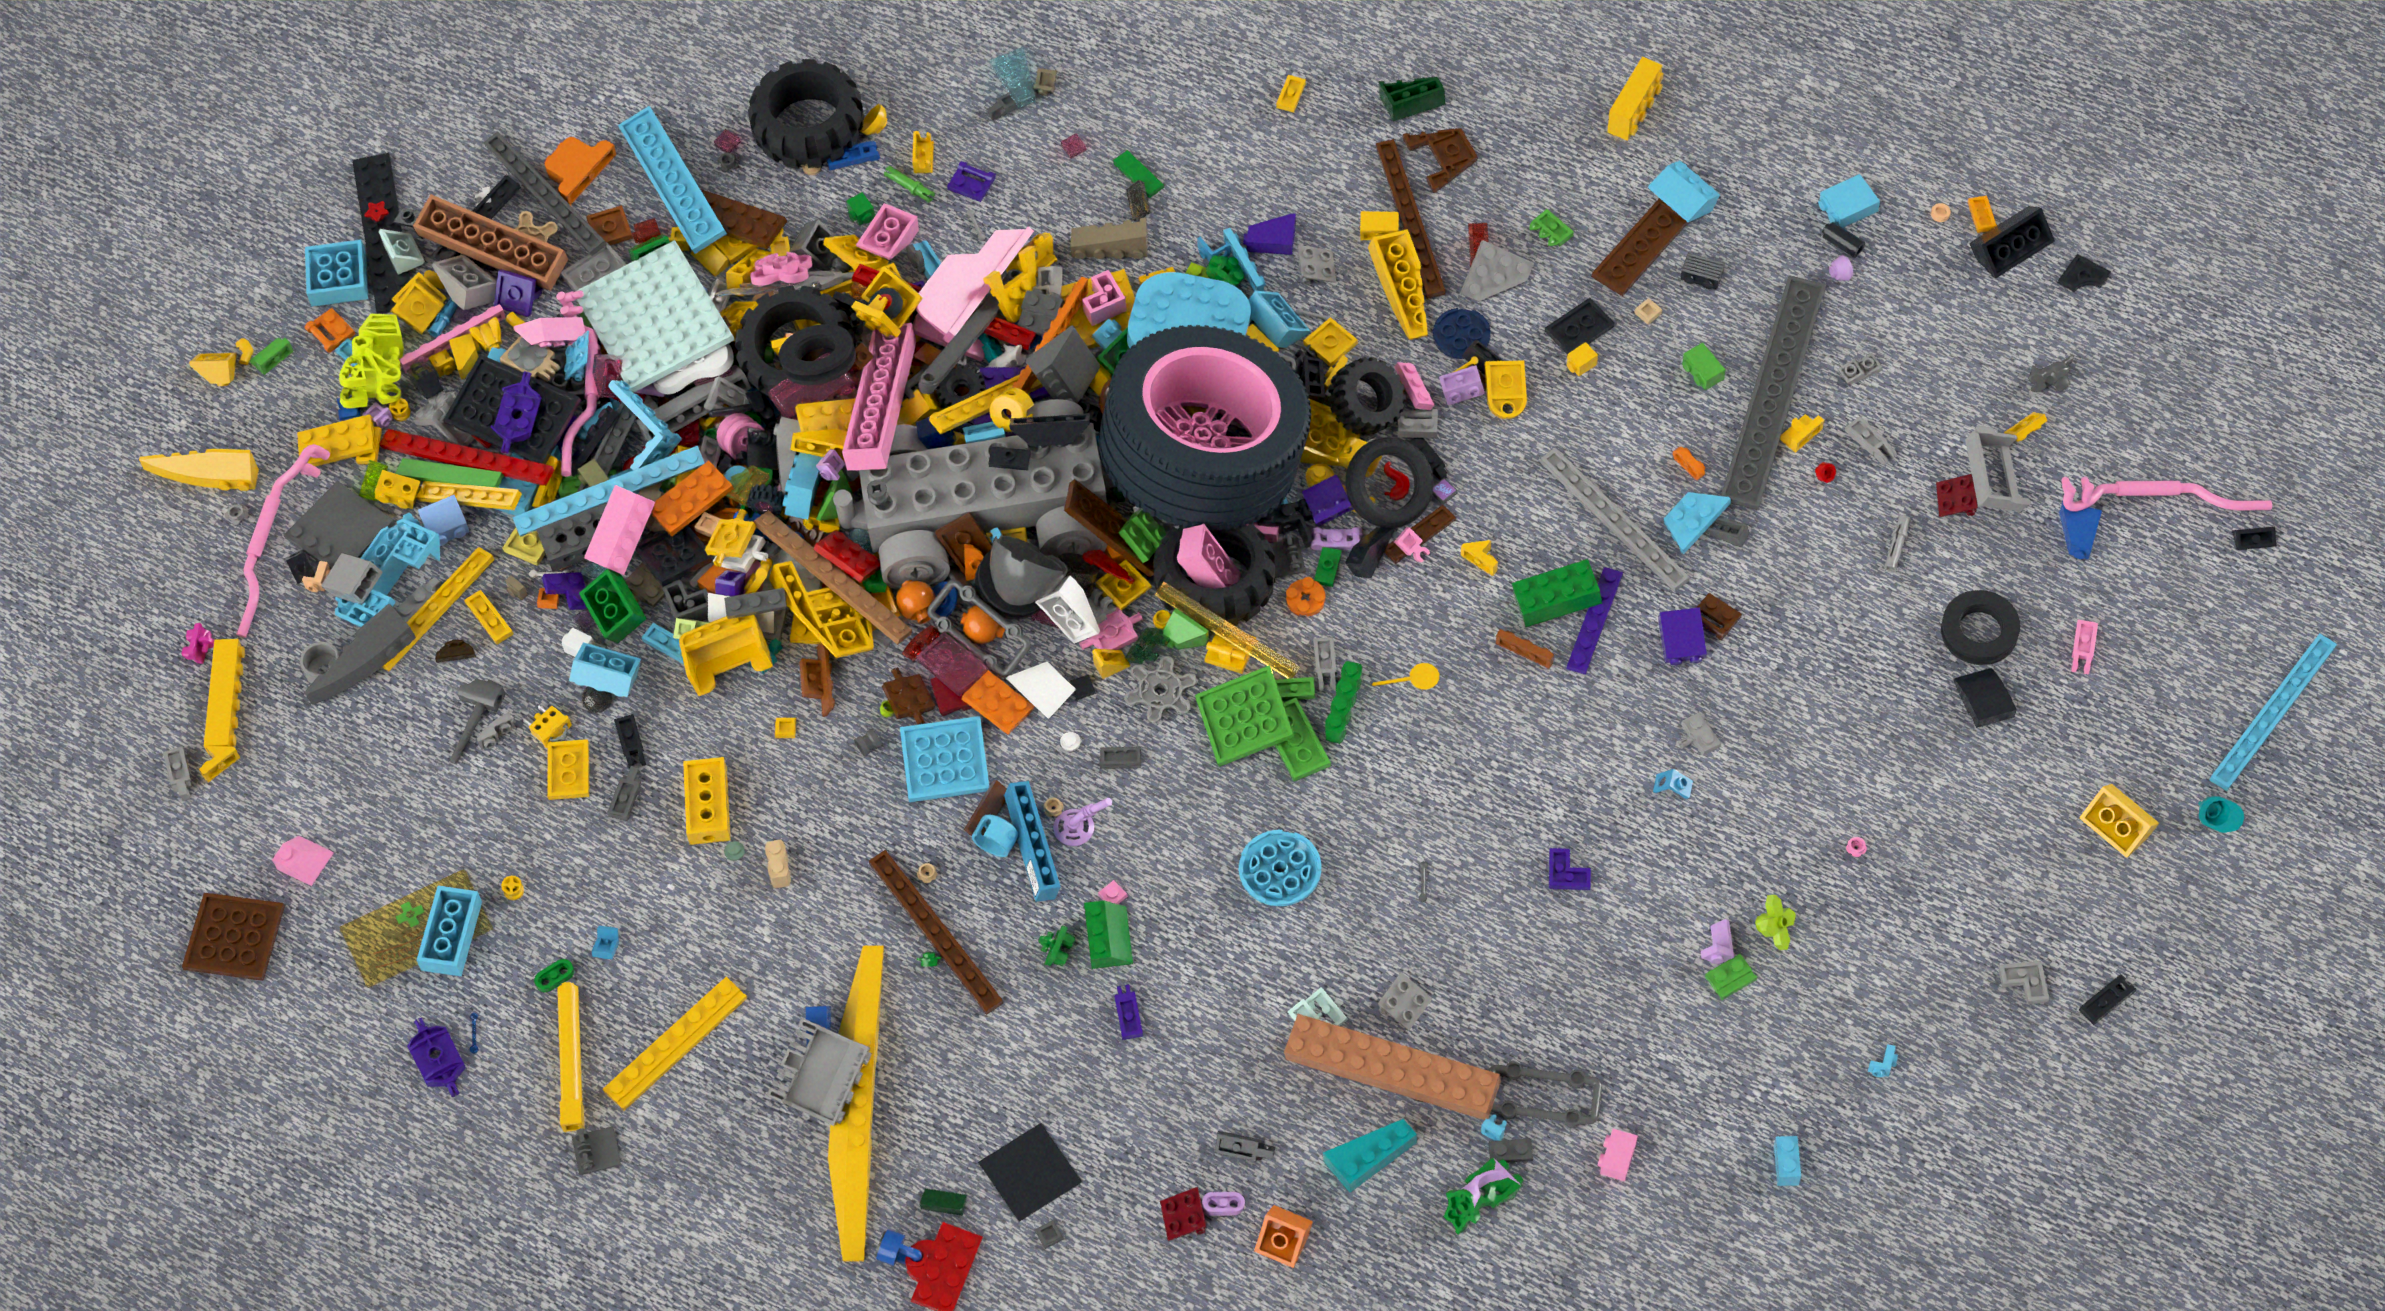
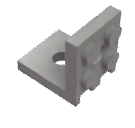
M456 391L442 392L427 400L429 403L416 412V417L413 420L415 425H434L451 443L467 447L474 438L464 431L445 424L443 421L458 393Z

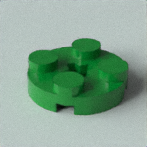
M1214 255L1206 267V274L1209 279L1223 281L1235 287L1244 278L1243 270L1238 265L1239 261L1234 257L1228 258Z

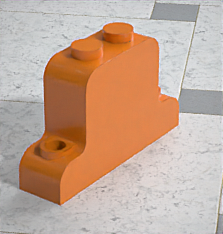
M568 137L546 158L545 168L548 177L560 184L558 192L561 197L571 205L617 154L614 144L609 141L602 140L594 147H590L575 137Z

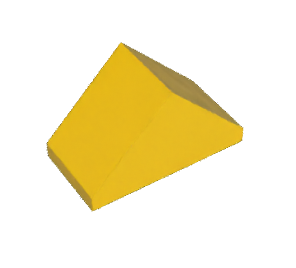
M1095 648L1092 651L1094 665L1102 679L1131 666L1122 650Z

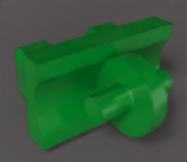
M1062 925L1060 930L1056 932L1054 939H1052L1054 933L1050 931L1047 933V936L1039 937L1038 942L1043 945L1041 951L1047 952L1048 948H1050L1044 962L1045 965L1050 966L1054 963L1063 966L1066 963L1069 954L1060 951V946L1070 949L1075 940L1074 936L1066 932L1067 927Z

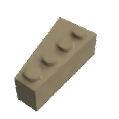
M1140 218V222L1133 223L1131 220H1125L1120 225L1105 223V225L1099 228L1096 225L1071 228V257L1084 259L1085 257H1095L1097 259H1103L1104 257H1114L1115 259L1133 257L1134 259H1141L1142 257H1147V218Z

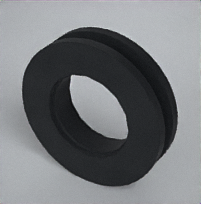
M821 324L801 329L787 338L779 350V359L783 372L790 381L800 385H819L833 381L845 374L855 362L856 351L851 335L847 330L836 325ZM831 348L834 350L829 356L821 360H801L804 355L816 349Z
M990 550L976 570L975 587L978 596L1004 618L1017 620L1034 615L1041 609L1035 602L1016 606L1005 602L999 596L991 577Z
M1985 590L1968 591L1955 597L1946 607L1941 623V636L1948 650L1960 660L1974 665H1990L2005 659L2015 648L2020 633V619L2013 605L2004 597ZM1985 613L1997 620L2001 633L1993 641L1979 643L1970 640L1963 634L1960 622L1968 614Z

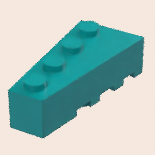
M1403 1118L1323 1152V1162L1348 1192L1351 1193L1417 1143V1134Z

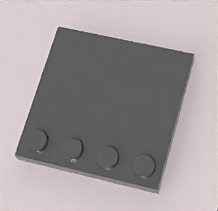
M336 481L284 534V537L316 561L327 562L330 569H332L341 553L361 558L379 531L387 526L389 528L393 527L395 522L394 519Z

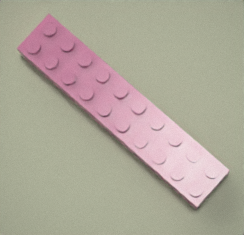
M904 323L900 328L901 333L898 337L892 335L887 337L877 329L872 332L868 350L874 357L863 368L842 451L847 471L886 469L916 345L912 323Z

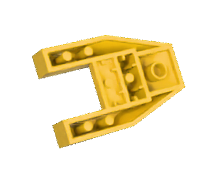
M792 561L773 565L769 577L773 588H784L787 606L836 658L873 650L872 624L829 587L806 592ZM844 572L847 576H849L853 581H855L859 586H861L865 590L863 583H860L852 576Z

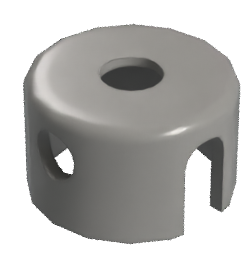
M316 642L306 647L302 652L300 666L309 683L312 684L319 676L320 666H329L333 658L337 660L340 656L335 646L327 642Z

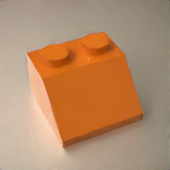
M1273 1205L1265 1215L1254 1252L1294 1268L1308 1239L1313 1221Z

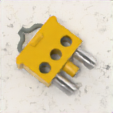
M543 703L538 706V709L543 714L536 713L534 715L535 721L529 717L524 718L523 722L529 726L531 733L543 743L545 748H548V742L564 741L567 738L566 733L568 729L572 726L567 715H563L553 706L548 708Z

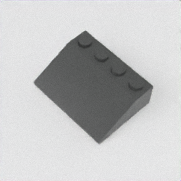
M1073 325L1025 359L1053 400L1062 399L1075 403L1080 401L1101 367Z

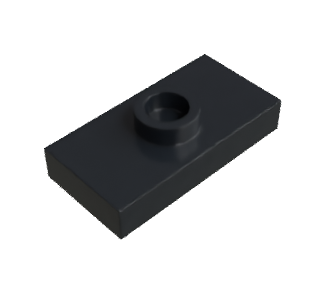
M991 446L989 467L1028 471L1031 450Z

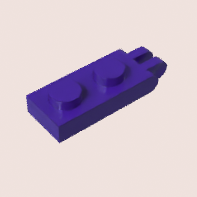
M1127 984L1125 985L1126 993H1122L1121 986H1117L1118 994H1114L1122 1040L1143 1037L1135 991H1130V986Z

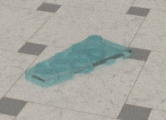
M1023 47L990 60V65L1018 108L1036 102Z

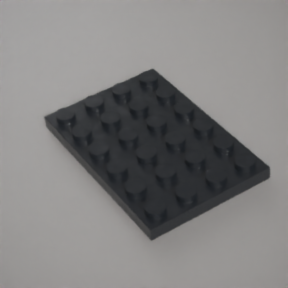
M480 354L444 417V423L502 448L503 439L491 429V426L494 427L504 394L502 388L520 383L523 373ZM531 376L529 385L541 396L538 412L530 438L525 441L514 442V444L510 445L509 452L532 462L546 464L581 399ZM516 412L514 414V419H519L522 416L523 412Z

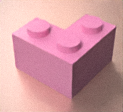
M1109 270L1091 277L1094 294L1082 299L1083 311L1093 326L1125 312L1126 299Z

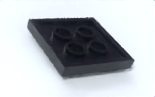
M686 525L673 536L664 530L638 543L634 551L662 587L712 563L714 560L713 555L706 553V546L689 525Z

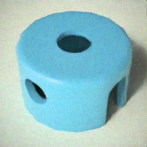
M994 815L983 816L972 834V840L979 848L997 857L1008 856L1018 838V832L1013 825ZM983 827H985L986 832H985V834L982 836V835H981V830H982Z

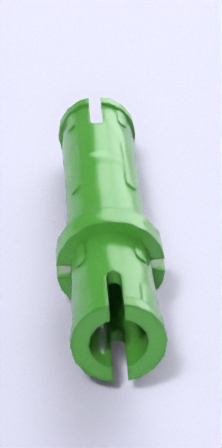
M892 166L886 168L889 173L884 171L885 177L903 186L912 195H917L928 203L933 200L929 196L934 197L935 193L925 188L921 182L912 180Z

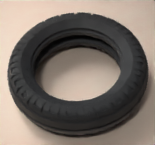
M1383 437L1366 443L1354 454L1347 468L1345 486L1348 499L1360 517L1378 527L1398 528L1415 521L1426 510L1433 494L1434 480L1428 460L1416 446L1403 439ZM1382 455L1395 456L1404 461L1410 468L1414 478L1413 494L1407 504L1398 510H1386L1377 506L1370 499L1365 488V475L1369 465Z

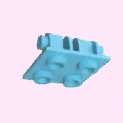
M588 330L582 336H579L572 345H569L565 351L566 364L564 371L566 381L570 377L575 378L576 381H582L585 376L584 368L588 358Z

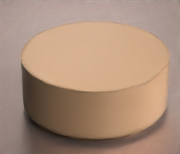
M1938 203L1932 207L1931 217L1937 222H1945L1949 219L1951 210L1946 204Z

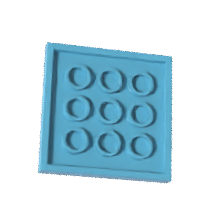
M980 716L900 727L909 802L980 793L988 790L989 779Z

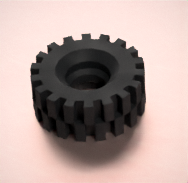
M957 365V368H953L938 385L936 392L940 406L946 409L985 391L986 386L980 372L977 373L976 368L973 367L970 370L969 365H965L964 368L961 365ZM960 387L969 389L966 395L957 396L954 394V391Z

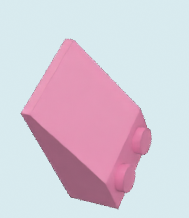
M884 203L856 246L891 260L911 243L919 231L917 216Z

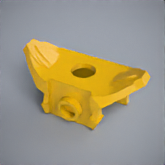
M1050 232L1034 236L1019 251L1021 252L1028 246H1034L1037 253L1035 259L1036 277H1038V267H1050L1051 264L1058 261L1054 254L1053 237ZM1018 253L1008 265L1007 273L1012 269L1023 272Z

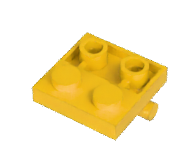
M1218 626L1212 642L1207 643L1206 649L1208 651L1204 658L1205 663L1243 674L1255 646L1256 637L1232 629L1223 630L1222 626Z

